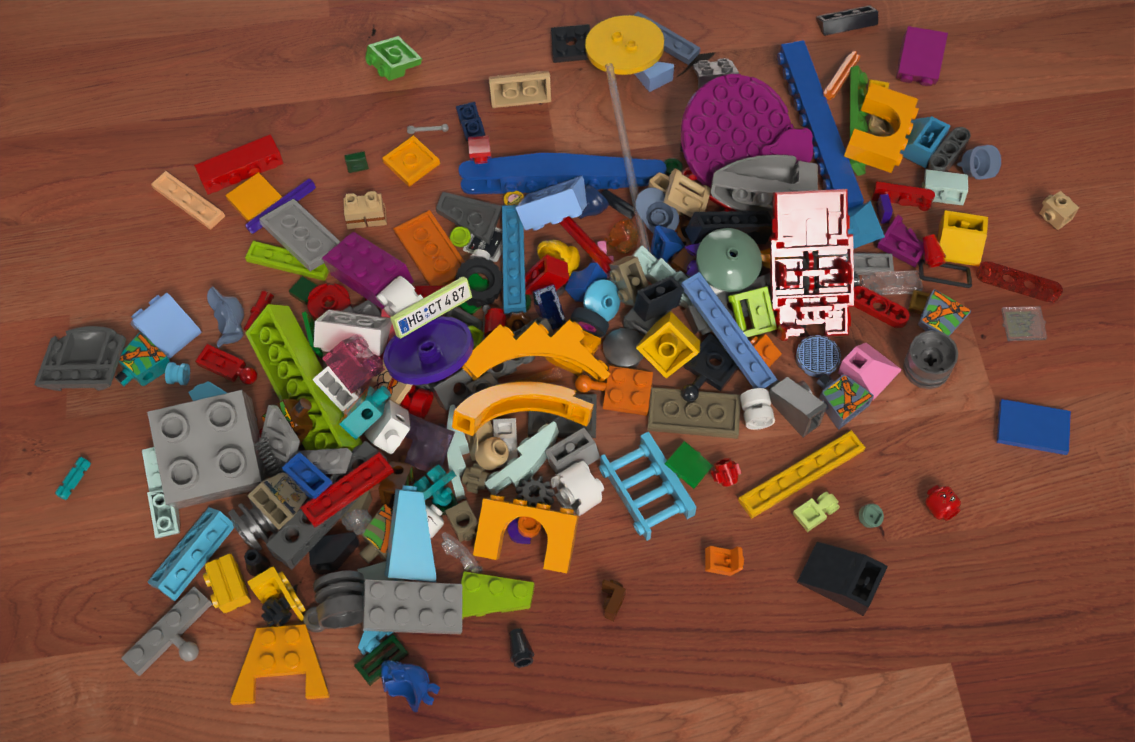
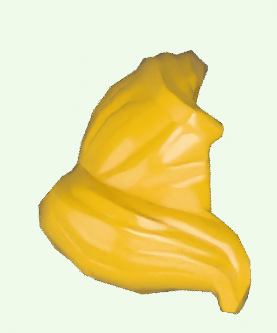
M559 240L542 241L538 245L537 254L540 260L547 254L568 263L569 278L572 272H576L578 269L580 255L576 247H568Z

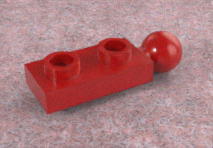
M209 344L205 346L195 360L198 366L232 382H235L238 376L241 382L246 385H251L257 380L256 370L251 367L244 368L246 366L244 360Z

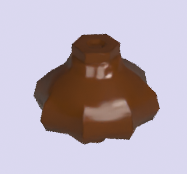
M523 311L512 312L505 321L507 327L514 332L528 324L531 318L525 315Z

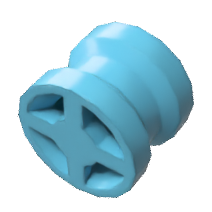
M169 362L165 370L166 383L174 384L176 382L186 386L190 379L189 364L182 363L177 365L174 362Z

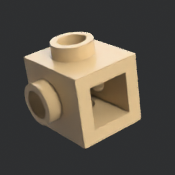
M1060 191L1054 196L1049 195L1042 202L1043 207L1039 214L1059 230L1073 220L1079 207Z

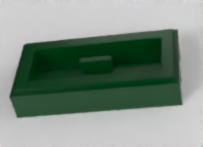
M392 634L372 650L371 653L357 662L354 667L371 686L381 677V668L369 677L370 673L400 650L390 661L400 662L409 653ZM392 643L395 644L393 648H391L388 652H386L379 659H377V661L370 665L366 670L363 669L365 665H367L371 660H373L376 656H378L381 652L388 648Z

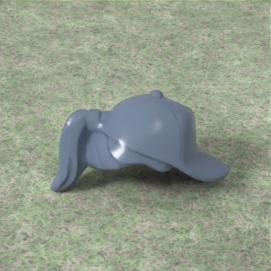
M212 286L208 291L207 300L214 310V317L218 321V329L223 334L217 341V347L219 348L223 344L235 343L243 338L241 323L244 319V308L236 297H224Z

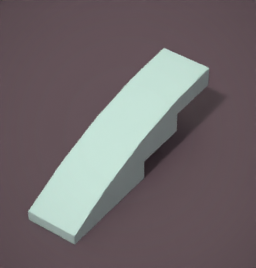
M643 245L638 247L632 255L638 257L646 280L651 284H655L659 280L662 281L666 277L669 278V276H673L680 285L688 279L682 271L676 272L662 258L657 260ZM683 291L682 300H680L681 303L679 304L686 309L693 305V303Z
M451 405L447 422L446 449L449 472L453 470L457 475L452 479L456 499L460 501L466 499L460 478L463 477L466 469L462 455L469 453V447L465 434L452 428L453 414L456 408L455 405Z

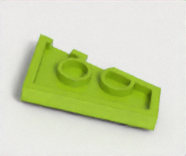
M464 571L461 582L462 619L463 617L475 615L476 617L485 616V614L494 612L504 613L531 608L535 584L534 582Z

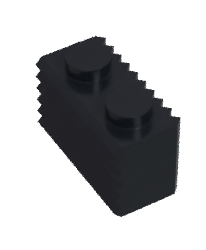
M673 276L666 277L662 281L659 280V282H655L652 286L649 285L645 289L638 290L633 310L646 322L680 306L679 303H681L680 300H682L684 288Z

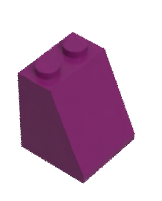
M908 26L902 38L896 78L906 83H911L912 81L920 82L923 86L936 85L939 80L948 33Z

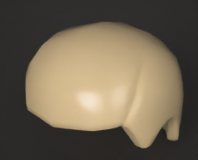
M871 115L868 127L872 135L887 137L895 134L893 127L886 120Z

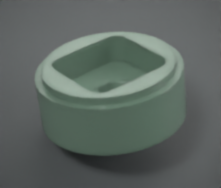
M868 504L860 509L859 520L863 526L874 528L882 524L884 514L878 505Z

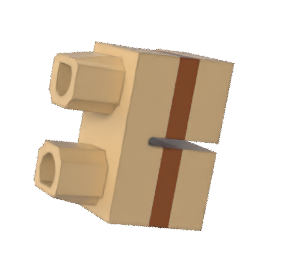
M375 191L367 192L364 196H357L354 193L346 194L344 198V216L347 229L366 227V220L368 227L387 225L386 207L382 201L381 194H377Z

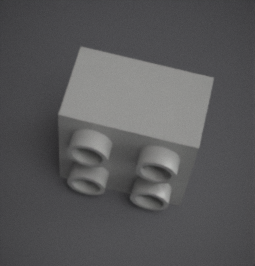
M234 391L147 412L166 505L181 509L252 492L261 482L269 479L268 475L264 473L266 463H262L265 458L261 459V456L264 454L260 455L259 452L262 450H257L259 446H255V443L260 441L253 402L244 391Z

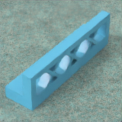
M208 507L147 582L159 589L171 600L176 601L234 529L233 522L221 511Z

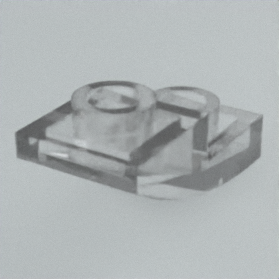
M445 532L440 534L444 540L441 545L446 554H451L456 559L463 556L460 560L466 571L471 570L473 573H479L484 570L477 558L473 556V553L461 542Z

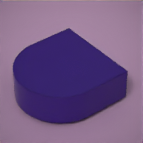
M519 519L513 520L508 526L509 538L515 543L531 544V538L522 536L518 531Z

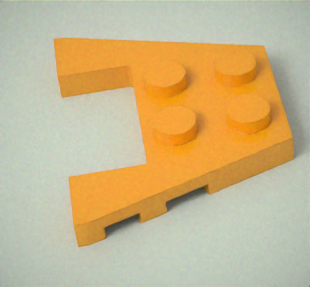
M305 624L256 629L231 697L232 705L255 704L256 678L306 674L305 697L307 699L330 698L324 675Z

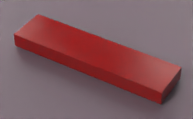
M378 452L328 487L316 499H311L302 505L300 509L313 527L316 528L394 473V470L382 454Z

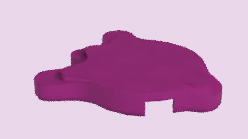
M808 128L786 130L776 138L773 144L761 147L760 155L795 156V164L798 161L810 162L813 156L812 132Z

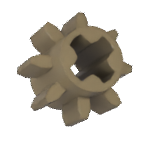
M474 463L473 467H466L462 484L466 485L468 492L478 494V490L486 489L485 482L489 477V473L485 472L484 467Z

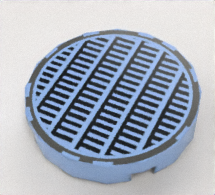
M816 335L802 340L798 345L795 357L797 365L805 371L804 373L820 378L824 374L831 375L838 368L841 353L834 341L828 337Z

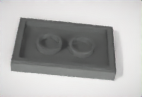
M597 394L575 395L576 398L594 404L591 419L587 426L551 413L529 411L528 437H533L543 425L554 421L559 431L557 438H567L582 428H585L592 438H596Z

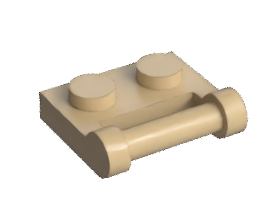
M674 169L669 177L670 182L664 203L691 218L694 212H705L711 188L694 182L682 175L681 171ZM679 183H681L682 185H684V186L690 188L691 190H693V191H695V192H697V193H699V194L697 195V194L693 193L692 191H690V190L684 188L683 186L679 185Z

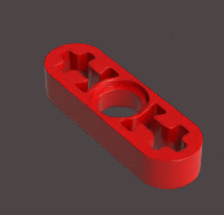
M854 287L855 308L894 328L906 326L910 314L905 307L866 287ZM859 294L863 296L860 300L856 298ZM880 303L885 307V310L877 311L874 309L873 304ZM898 314L902 316L899 320L895 318Z

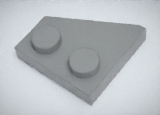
M268 405L261 438L267 437L265 441L269 443L265 446L270 445L271 447L268 450H273L270 454H274L275 457L287 463L297 455L300 440L277 405Z

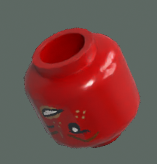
M936 485L927 491L928 497L925 500V505L936 519L948 521L961 511L959 509L961 501L949 486L939 487V485Z

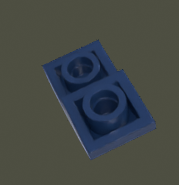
M471 102L456 106V112L465 140L468 141V137L485 136L476 103Z

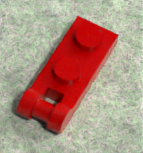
M877 181L872 194V200L878 201L880 195L888 194L891 203L902 206H915L921 211H928L935 197L934 191L930 189Z

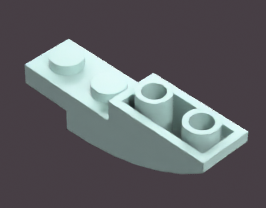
M554 421L543 425L533 437L525 438L517 448L520 457L511 459L504 469L500 472L492 473L487 478L485 485L492 495H496L511 483L515 488L521 487L522 479L528 481L531 475L533 476L547 459L545 450L555 444L559 434L557 424Z
M155 448L143 449L142 454L149 488L147 495L155 538L180 533L179 509L165 503Z

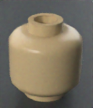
M489 437L478 444V451L476 452L475 449L474 456L479 466L484 467L486 470H493L507 461L509 450L502 439Z

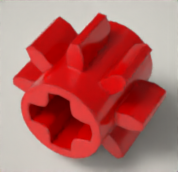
M724 458L715 462V470L711 471L714 482L721 483L723 487L737 483L738 475L742 473L739 463L731 461L730 458Z

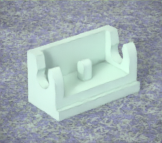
M925 170L922 188L934 191L935 197L932 202L964 205L968 193V175Z

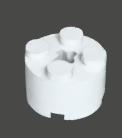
M402 276L395 278L376 296L383 306L386 305L384 310L390 317L424 299L421 294L418 296L414 291L415 288Z
M584 461L574 463L551 479L552 488L557 487L559 492L555 494L563 508L573 509L576 515L581 516L602 501L601 492L604 491V486L599 479H594L588 465Z

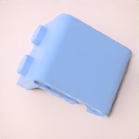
M167 292L161 297L157 295L149 302L150 306L144 311L141 308L131 316L133 318L130 323L135 330L138 329L168 359L202 333L200 328Z

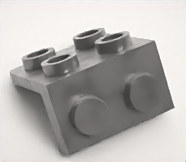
M727 58L718 59L716 62L701 60L693 64V69L698 77V89L717 77L727 74H739L733 62Z

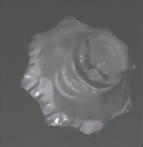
M355 509L347 512L341 522L347 530L354 531L356 535H360L365 532V528L371 522L372 516L366 509Z

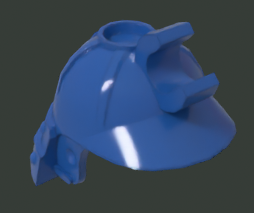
M388 660L382 663L381 678L384 692L388 691L391 697L404 696L413 712L418 711L421 700L427 705H432L434 698L430 697L428 692L438 694L440 687L433 683L429 684V676L426 670L418 665L402 664L398 661Z

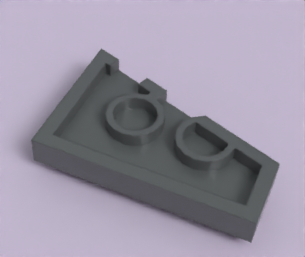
M442 192L436 212L459 227L467 228L471 234L490 244L502 213V206Z

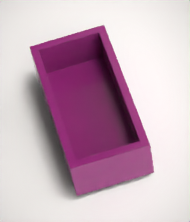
M355 232L346 236L344 240L322 257L331 276L381 309H384L386 305L383 306L376 296L395 278L402 276L410 284L414 282L405 263Z

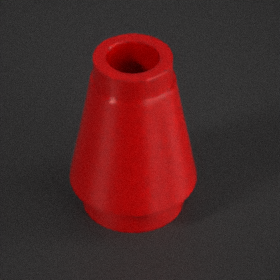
M935 234L923 237L924 258L928 267L934 268L945 264L946 255Z

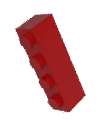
M270 134L194 166L207 195L253 177L258 172L263 173L284 163L280 151Z

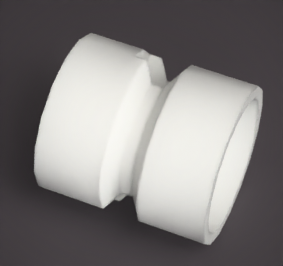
M751 389L740 395L743 411H745L744 420L748 429H764L775 423L772 407H770L771 399L767 389Z

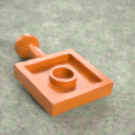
M609 366L608 372L610 375L607 377V383L592 381L587 375H580L575 380V387L579 392L585 393L591 389L605 391L603 409L644 416L648 414L653 372Z

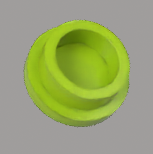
M456 227L450 233V240L456 247H465L471 240V234L465 227Z

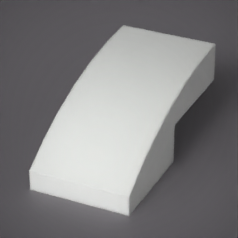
M516 418L493 419L494 437L502 439L509 450L507 461L497 468L506 467V464L511 459L518 458Z

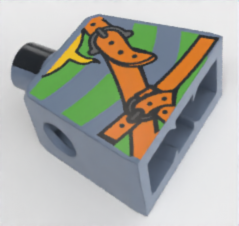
M934 289L927 299L918 326L923 328L924 332L937 331L950 336L970 314L971 310Z
M824 374L817 381V384L823 389L819 399L827 405L825 412L838 430L869 407L874 397L871 392L847 375H842L836 381H833L827 374Z

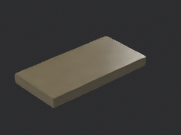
M651 387L647 431L738 439L740 395L699 391V396L695 401L687 402L682 398L680 389Z

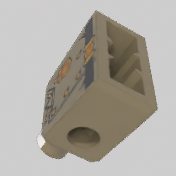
M284 472L264 480L248 495L251 501L278 530L295 516L307 498L300 487Z

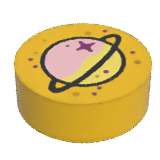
M519 191L506 193L504 196V206L518 205L524 198V195Z

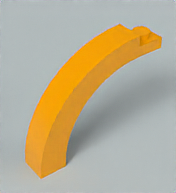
M543 382L504 383L483 389L464 400L454 410L452 428L473 436L488 421L504 414L520 411L551 413L587 426L591 419L594 404L576 398L575 390Z

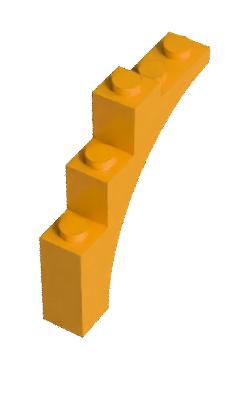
M568 320L551 338L548 336V330L542 324L538 325L534 322L517 340L513 338L514 333L507 326L503 327L500 324L472 351L470 358L461 367L475 381L483 373L505 361L526 356H543L571 363L590 374L598 382L604 381L610 375L606 364L601 360L597 361L592 355V350L586 344L579 342L585 336L582 333L583 329L578 323L571 322V320Z

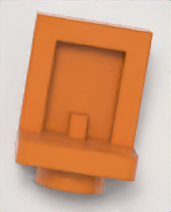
M766 334L754 335L748 339L768 367L782 355Z
M714 546L705 548V571L731 576L743 569L744 557L742 547L737 546L731 550Z

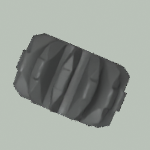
M532 475L530 482L522 479V487L516 488L518 495L515 496V499L528 501V506L536 507L537 503L553 505L554 503L552 497L555 493L553 489H550L551 483L549 481L543 483V477L541 476L537 481H534Z

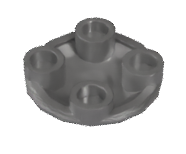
M620 328L612 331L603 342L605 360L619 367H637L644 357L636 349L643 336L629 328Z

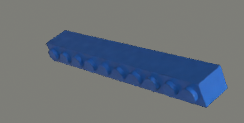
M805 41L781 44L780 53L777 54L778 63L783 67L784 80L788 81L789 94L793 95L794 108L800 114V125L810 129L812 132V158L816 159L818 174L823 178V189H847L848 209L863 204L862 193L850 161L844 157L845 148L826 97L823 96V89Z

